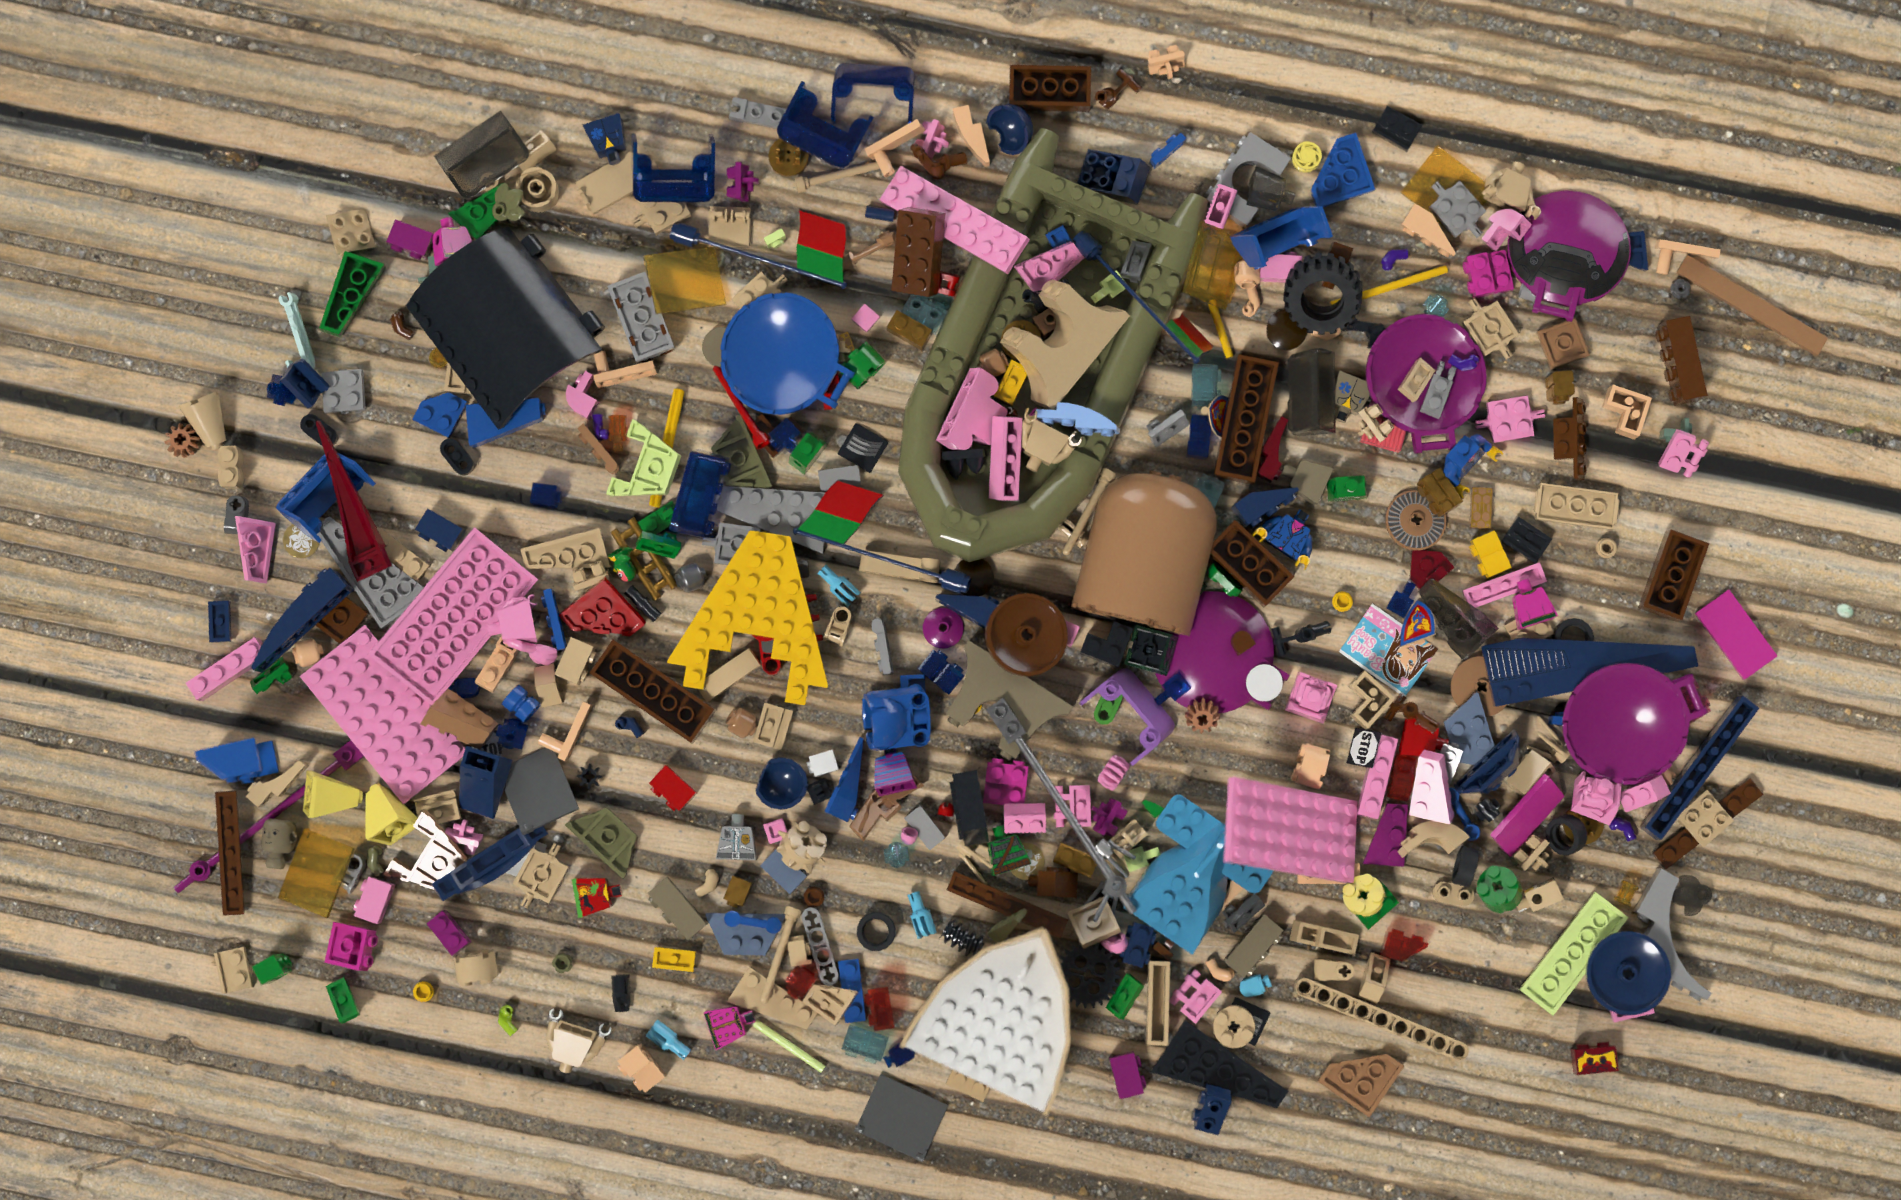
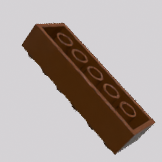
M1238 354L1213 477L1251 485L1255 483L1279 362Z
M615 640L610 642L590 671L591 675L692 744L716 711V709Z

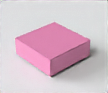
M864 304L851 320L867 333L880 319V316Z
M783 818L763 825L769 844L782 840L778 833L779 830L788 832Z

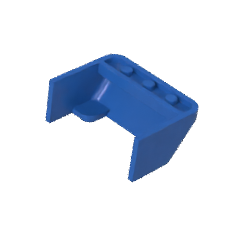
M1323 206L1296 207L1230 236L1232 244L1249 267H1254L1255 270L1267 266L1268 258L1295 246L1306 244L1309 247L1317 244V240L1320 238L1333 237Z
M338 453L357 491L362 488L364 482L371 486L376 484L355 461ZM325 454L289 490L276 506V509L306 536L318 543L322 541L317 535L322 525L319 518L337 500Z
M255 738L195 751L196 760L221 780H226L227 783L241 781V784H248L254 782L253 778L279 773L273 741L256 744Z

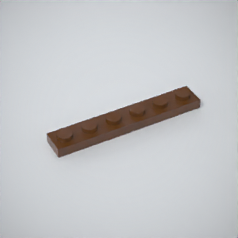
M1748 778L1718 801V803L1731 818H1734L1764 794L1753 780ZM1683 828L1652 852V854L1664 869H1668L1699 845V843L1686 828Z
M237 790L215 792L222 911L223 916L241 915L245 913Z
M955 871L947 887L949 892L1006 916H1010L1025 908L1027 913L1020 922L1036 929H1045L1048 934L1060 939L1068 922V919Z

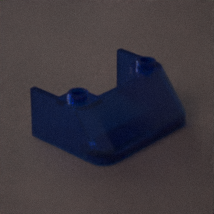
M842 63L837 66L832 86V124H836L838 98L850 96L853 86L894 88V96L898 100L909 102L908 124L913 122L915 72L910 67Z
M631 133L632 191L635 199L640 202L710 201L715 193V140L713 134H709L708 154L696 155L692 161V169H652L650 157L643 153H637L636 134Z

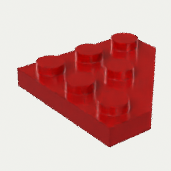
M606 577L559 614V617L572 631L581 632V630H586L599 634L615 633L630 637L646 623Z

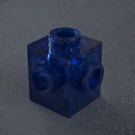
M273 374L271 382L267 386V398L274 399L273 404L284 407L286 403L294 404L297 397L280 381L281 375Z
M515 718L504 719L503 725L499 724L496 736L499 737L498 744H502V747L506 749L517 748L522 750L528 725L521 723L520 720Z

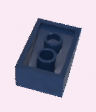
M937 594L935 597L938 603L986 629L990 614L1000 603L990 596L988 599L979 596Z

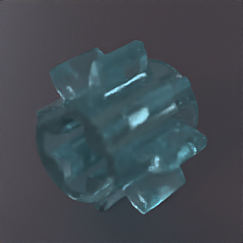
M1438 294L1434 297L1429 295L1423 303V306L1426 307L1424 313L1444 317L1449 310L1446 307L1448 304L1447 300Z
M900 842L889 844L888 849H884L885 863H890L894 868L904 866L905 861H909L908 847H903V844Z

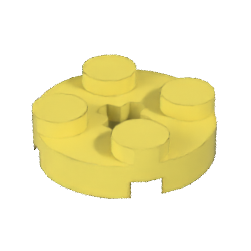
M1370 874L1356 876L1353 883H1347L1343 887V900L1351 913L1371 916L1382 908L1385 890L1380 881ZM1361 892H1369L1366 900L1363 898L1359 899Z

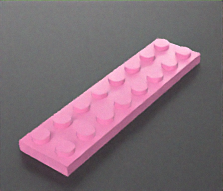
M900 166L879 199L883 204L897 212L899 209L912 207L946 213L943 238L1006 274L1010 272L1030 240L1027 236Z

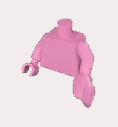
M531 594L527 598H511L497 612L499 622L487 624L489 636L502 634L504 644L519 651L529 653L534 663L543 665L553 663L558 656L557 649L543 644H534L537 643L531 610L537 603L530 602L534 595Z

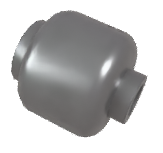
M696 563L678 568L677 574H675L678 588L680 590L683 589L685 592L702 588L704 586V579H707L704 568H700Z

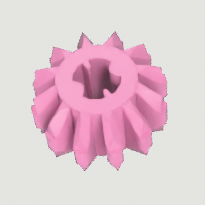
M1112 756L1100 773L1098 782L1105 788L1115 790L1130 768V764L1122 757Z

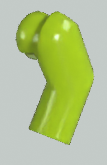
M505 1005L499 1010L498 1023L509 1036H512L518 1029L511 1022L513 1008L510 1005Z

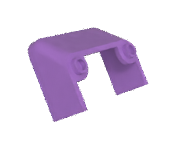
M1127 668L1118 670L1079 702V705L1083 706L1097 693L1108 701L1115 700L1122 694L1148 725L1139 737L1140 743L1145 750L1129 763L1131 767L1174 731L1175 725L1172 718L1137 676Z

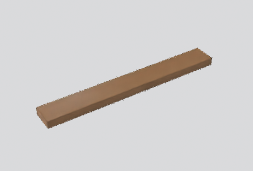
M1689 255L1685 256L1676 271V274L1815 356L1819 355L1828 337Z

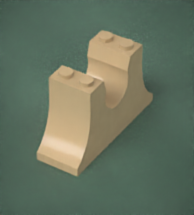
M1051 279L1043 285L1039 297L1044 305L1050 308L1055 315L1056 326L1052 335L1042 341L1036 335L1012 326V328L1004 333L1000 343L1018 359L1025 369L1031 387L1030 399L1039 406L1054 410L1057 407V402H1061L1130 315L1124 310L1108 305L1094 307L1085 301L1069 284Z

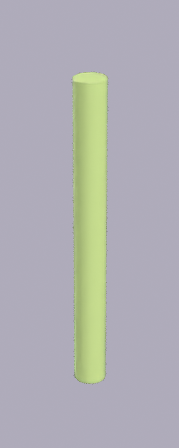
M758 1019L754 1023L753 1027L820 1073L825 1068V1065Z

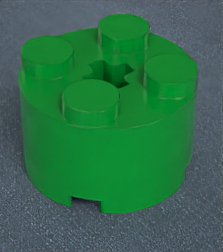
M866 341L848 356L850 358L848 361H844L841 365L855 373L853 379L850 378L849 382L858 390L885 365L886 361Z
M1493 865L1485 870L1478 879V895L1489 910L1496 913H1504L1515 909L1520 904L1523 897L1522 887L1516 875L1510 869Z

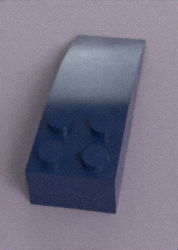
M325 568L317 575L318 579L315 582H310L302 588V593L282 614L262 644L251 666L254 671L265 672L354 591L339 572L332 568L328 570Z

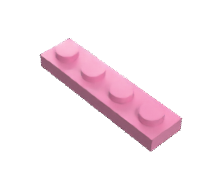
M1539 562L1465 589L1462 593L1468 609L1471 610L1520 592L1517 585L1519 581L1529 579L1531 587L1547 582Z

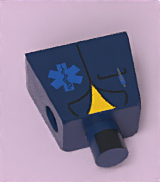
M617 113L583 124V128L598 157H607L610 165L620 163L619 153L626 150L624 126L620 114Z

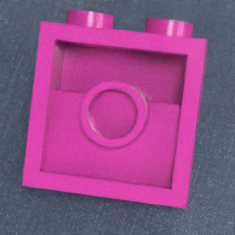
M1505 250L1467 256L1464 259L1463 270L1465 274H1468L1469 278L1467 288L1469 294L1472 293L1473 298L1514 290Z
M992 758V762H987L983 803L996 805L1024 804L1029 766H1024L1025 762L1012 761V764H1004V759Z
M333 922L325 963L358 971H368V968L374 962V958L371 956L373 947L378 943L376 930Z

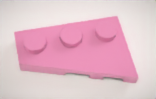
M235 516L244 579L246 581L267 583L276 523Z

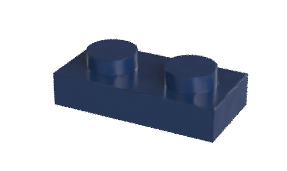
M208 601L209 642H232L230 601Z

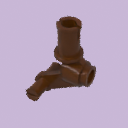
M1122 68L1117 71L1116 75L1124 82L1116 90L1107 87L1095 94L1096 101L1100 100L1098 103L1106 109L1114 106L1119 99L1118 95L1128 86L1135 93L1142 89L1134 81L1135 78L1132 75L1129 76Z
M916 143L910 146L914 157L920 161L932 179L935 180L942 179L945 172L950 170L951 167L967 164V156L964 152L952 155L944 154L940 160L935 159L931 161L923 147L918 146Z
M1399 693L1394 703L1392 702L1389 705L1390 709L1384 718L1391 722L1396 713L1403 712L1405 718L1416 719V726L1419 724L1434 734L1440 726V722L1426 715L1425 711L1419 713L1418 706L1414 702L1403 704L1407 698Z

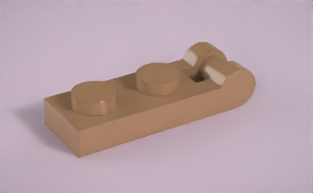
M584 424L577 428L580 432L578 437L585 445L590 443L594 448L591 452L598 460L602 458L605 461V468L610 474H617L619 472V465Z

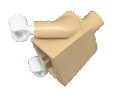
M551 1009L549 1015L552 1021L548 1024L545 1039L549 1050L552 1052V1058L561 1062L559 1070L564 1073H570L573 1066L580 1067L583 1062L587 1063L599 1054L605 1042L604 1037L611 1033V1027L609 1032L604 1034L601 1031L604 1024H601L599 1027L600 1034L596 1036L597 1032L561 1021L563 1018L562 1010H560L559 1016L554 1018L555 1009Z

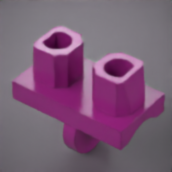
M735 162V166L727 168L728 179H735V186L727 187V197L738 199L742 202H749V192L754 191V185L759 184V179L754 178V171H749L748 165H744L742 162Z
M1111 797L1107 804L1102 802L1099 808L1092 806L1091 810L1096 812L1092 819L1096 824L1092 830L1103 836L1106 834L1114 837L1118 830V827L1111 824L1114 817L1123 820L1128 811L1121 806V802Z

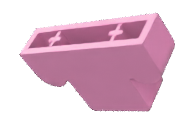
M982 368L969 369L936 439L938 442L952 450H967L971 447L973 441L979 445H991L993 416H1006L1008 412L1005 407L990 398L998 390V382L994 376Z

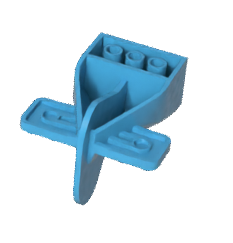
M1174 795L1157 818L1156 826L1161 832L1179 844L1163 852L1150 863L1128 897L1137 909L1133 913L1135 916L1193 955L1223 907L1228 878L1248 892L1258 893L1274 870L1224 862L1226 822L1223 824L1184 796Z

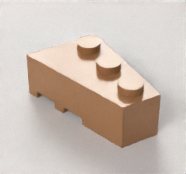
M447 689L430 706L420 725L426 727L429 724L438 728L439 733L445 734V732L457 736L456 740L481 749L489 741L499 723L477 709L473 704L461 698L457 693Z

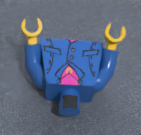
M1478 434L1470 438L1466 435L1463 436L1445 458L1443 472L1463 499V491L1470 493V489L1460 484V482L1485 452L1495 462L1498 461L1495 459L1497 453L1503 455L1500 449L1492 446L1489 441Z
M1299 509L1294 518L1287 514L1284 517L1279 515L1265 521L1252 534L1253 537L1255 534L1261 537L1259 543L1264 541L1293 561H1296V567L1299 563H1302L1305 566L1304 570L1307 569L1312 552V536L1309 534L1310 529L1304 526L1309 517L1306 512Z

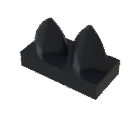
M986 448L942 452L943 460H946L947 469L955 480L962 473L964 458H966L969 469L977 474L983 466L984 457H987Z

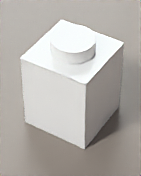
M833 750L810 756V761L806 762L809 773H814L815 777L839 770Z

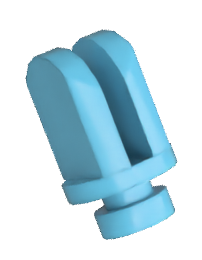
M1256 974L1242 980L1240 991L1245 997L1250 998L1266 992L1265 986L1269 988L1272 987L1268 975H1265L1262 979L1260 974Z

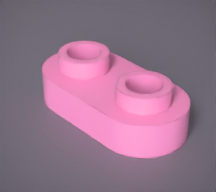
M1122 932L1100 941L1103 947L1114 953L1125 951L1129 944L1126 935Z

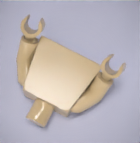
M1515 161L1511 169L1505 168L1495 171L1485 179V190L1482 191L1483 199L1518 213L1526 210L1525 216L1527 218L1533 215L1536 220L1541 214V209L1534 202L1532 187L1530 186L1531 180L1522 175L1525 167L1524 164Z
M1029 408L1025 410V419L1022 423L1021 447L1024 449L1023 453L1030 456L1026 468L1031 471L1037 472L1041 463L1048 466L1051 463L1058 464L1068 458L1076 446L1082 442L1083 436L1080 440L1074 438L1077 431H1074L1069 437L1036 420L1037 411H1035L1034 416H1029Z

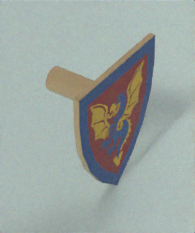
M1223 395L1216 396L1208 407L1204 406L1196 411L1197 417L1209 418L1213 433L1220 438L1228 403V397Z
M1419 600L1412 606L1404 620L1401 630V647L1423 639L1429 642L1435 640V617L1431 609Z

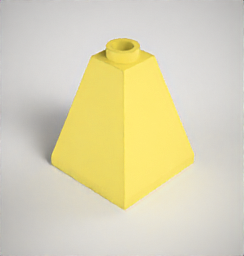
M307 770L303 812L309 818L357 807L358 803H362L363 792L357 787Z
M374 784L369 788L370 791L366 793L365 837L369 841L391 846L415 829L413 826L418 818L388 787Z

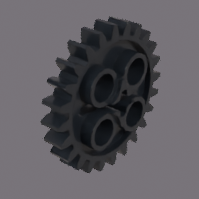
M1080 942L1079 948L1072 944L1071 952L1067 949L1064 950L1066 957L1059 955V958L1062 960V963H1059L1068 987L1069 1004L1075 1000L1076 1007L1083 1003L1084 1009H1086L1088 1003H1091V1006L1095 1008V1002L1098 1001L1102 1006L1103 998L1109 1001L1108 994H1115L1112 987H1119L1115 979H1119L1121 976L1115 974V972L1120 970V967H1114L1118 960H1111L1110 957L1113 953L1105 954V947L1099 950V943H1096L1094 947L1089 946L1084 949ZM1078 956L1086 958L1084 967H1077L1075 965V959ZM1097 963L1105 964L1106 970L1103 974L1095 972L1094 968ZM1072 967L1083 972L1090 969L1092 975L1104 978L1105 981L1101 982L1092 978H1088L1086 981L1083 975L1071 972L1069 969ZM1071 976L1079 977L1080 983L1077 987H1071L1068 984V979ZM1092 982L1099 984V991L1095 994H1091L1088 991V986Z

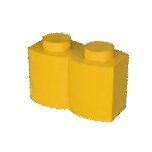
M1495 530L1470 541V552L1473 557L1478 558L1480 564L1477 567L1482 576L1485 575L1488 579L1511 568Z

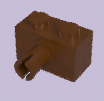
M1047 867V871H1038V875L1030 874L1028 877L1029 886L1037 887V896L1077 898L1078 873L1070 872L1069 868Z

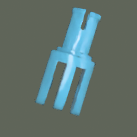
M827 564L817 573L830 585V591L846 607L850 605L846 598L854 601L856 597L853 593L858 596L861 593L844 576L838 577Z
M920 891L908 894L907 897L913 910L910 918L917 939L923 938V936L927 937L930 934H936L937 931L930 909L927 910L924 907Z
M659 1020L655 1021L650 1031L646 1034L647 1038L664 1051L669 1049L682 1060L691 1051L690 1048L677 1039V1033Z

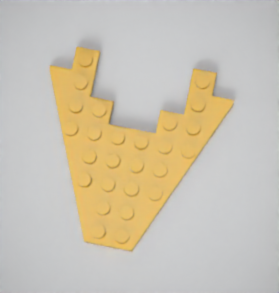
M752 530L748 532L667 661L668 664L686 666L683 687L704 690L710 649L731 652L734 632L774 638L771 659L791 662L785 703L806 706L809 685L828 688L790 536Z

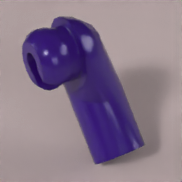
M1408 250L1388 251L1381 260L1382 269L1390 271L1396 260L1408 259Z
M1452 354L1448 363L1461 371H1468L1477 367L1479 358L1472 354L1469 358L1463 360Z
M603 414L592 415L595 438L599 441L607 440L609 438V431L603 429Z
M1614 817L1609 825L1611 830L1618 829L1623 831L1627 842L1637 838L1628 820Z

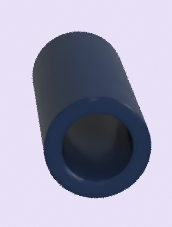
M866 206L865 218L893 222L895 210Z

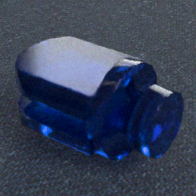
M472 677L454 680V685L451 684L448 688L457 693L461 698H474L480 692V686L475 684L476 679Z
M900 1043L890 1048L888 1051L889 1057L884 1056L883 1060L888 1068L892 1067L891 1064H894L895 1067H900L914 1058L915 1051L907 1047H901Z

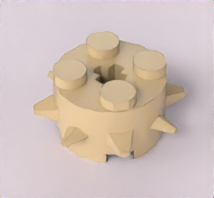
M805 821L799 824L792 822L791 829L787 833L778 831L782 840L776 851L782 854V861L789 868L796 871L805 869L808 873H811L812 866L816 862L825 865L826 862L821 856L827 847V839L816 827Z

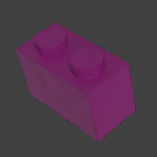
M395 219L386 242L393 251L398 253L406 251L414 259L421 260V258L428 260L433 247V233Z
M442 910L426 923L451 956L457 955L472 942L447 910Z
M1132 1051L1109 1057L1119 1099L1144 1094L1143 1088L1147 1087L1144 1075H1139L1138 1068L1142 1067L1139 1055L1135 1056Z

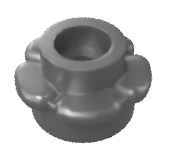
M1677 279L1675 283L1671 284L1670 291L1675 298L1681 299L1688 297L1691 287L1687 281Z

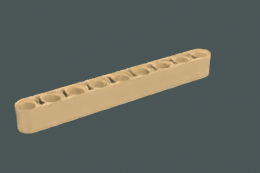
M1301 977L1294 982V991L1302 997L1447 1057L1461 1061L1466 1059L1469 1054V1049L1463 1042L1308 978ZM1303 981L1309 984V989L1305 993L1299 991V984ZM1322 989L1328 992V998L1324 1001L1318 998V993ZM1341 997L1347 999V1006L1343 1009H1340L1337 1005V1001ZM1360 1005H1364L1367 1010L1366 1014L1362 1017L1358 1016L1356 1012ZM1379 1013H1383L1386 1020L1383 1024L1379 1025L1376 1022V1016ZM1399 1021H1403L1405 1024V1029L1402 1032L1395 1030V1025ZM1418 1029L1424 1031V1037L1421 1040H1416L1414 1036ZM1437 1037L1443 1039V1046L1440 1048H1435L1434 1040ZM1457 1045H1461L1463 1049L1460 1056L1453 1054V1049Z

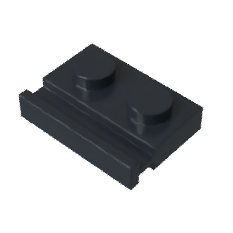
M1386 106L1372 133L1407 152L1422 125Z
M1518 516L1501 542L1536 564L1552 541V538Z

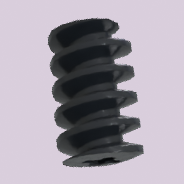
M951 919L940 938L944 936L943 943L946 944L951 940V948L958 944V952L966 949L965 956L973 953L972 957H974L984 945V936L981 935L976 939L975 931L969 935V927L961 930L962 923L954 926L955 919Z

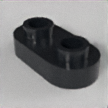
M308 414L301 419L300 427L302 431L321 446L322 442L316 421H320L325 431L329 433L333 446L337 443V432L319 417ZM313 421V426L308 428L307 423Z
M449 438L441 443L440 452L456 473L468 475L473 471L474 462L458 441ZM450 446L455 448L453 453L448 452ZM462 462H467L465 469L461 468Z

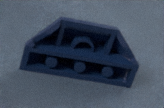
M1513 729L1454 784L1455 790L1459 794H1488L1492 790H1497L1501 786L1502 780L1516 772L1519 766L1520 740L1517 731Z

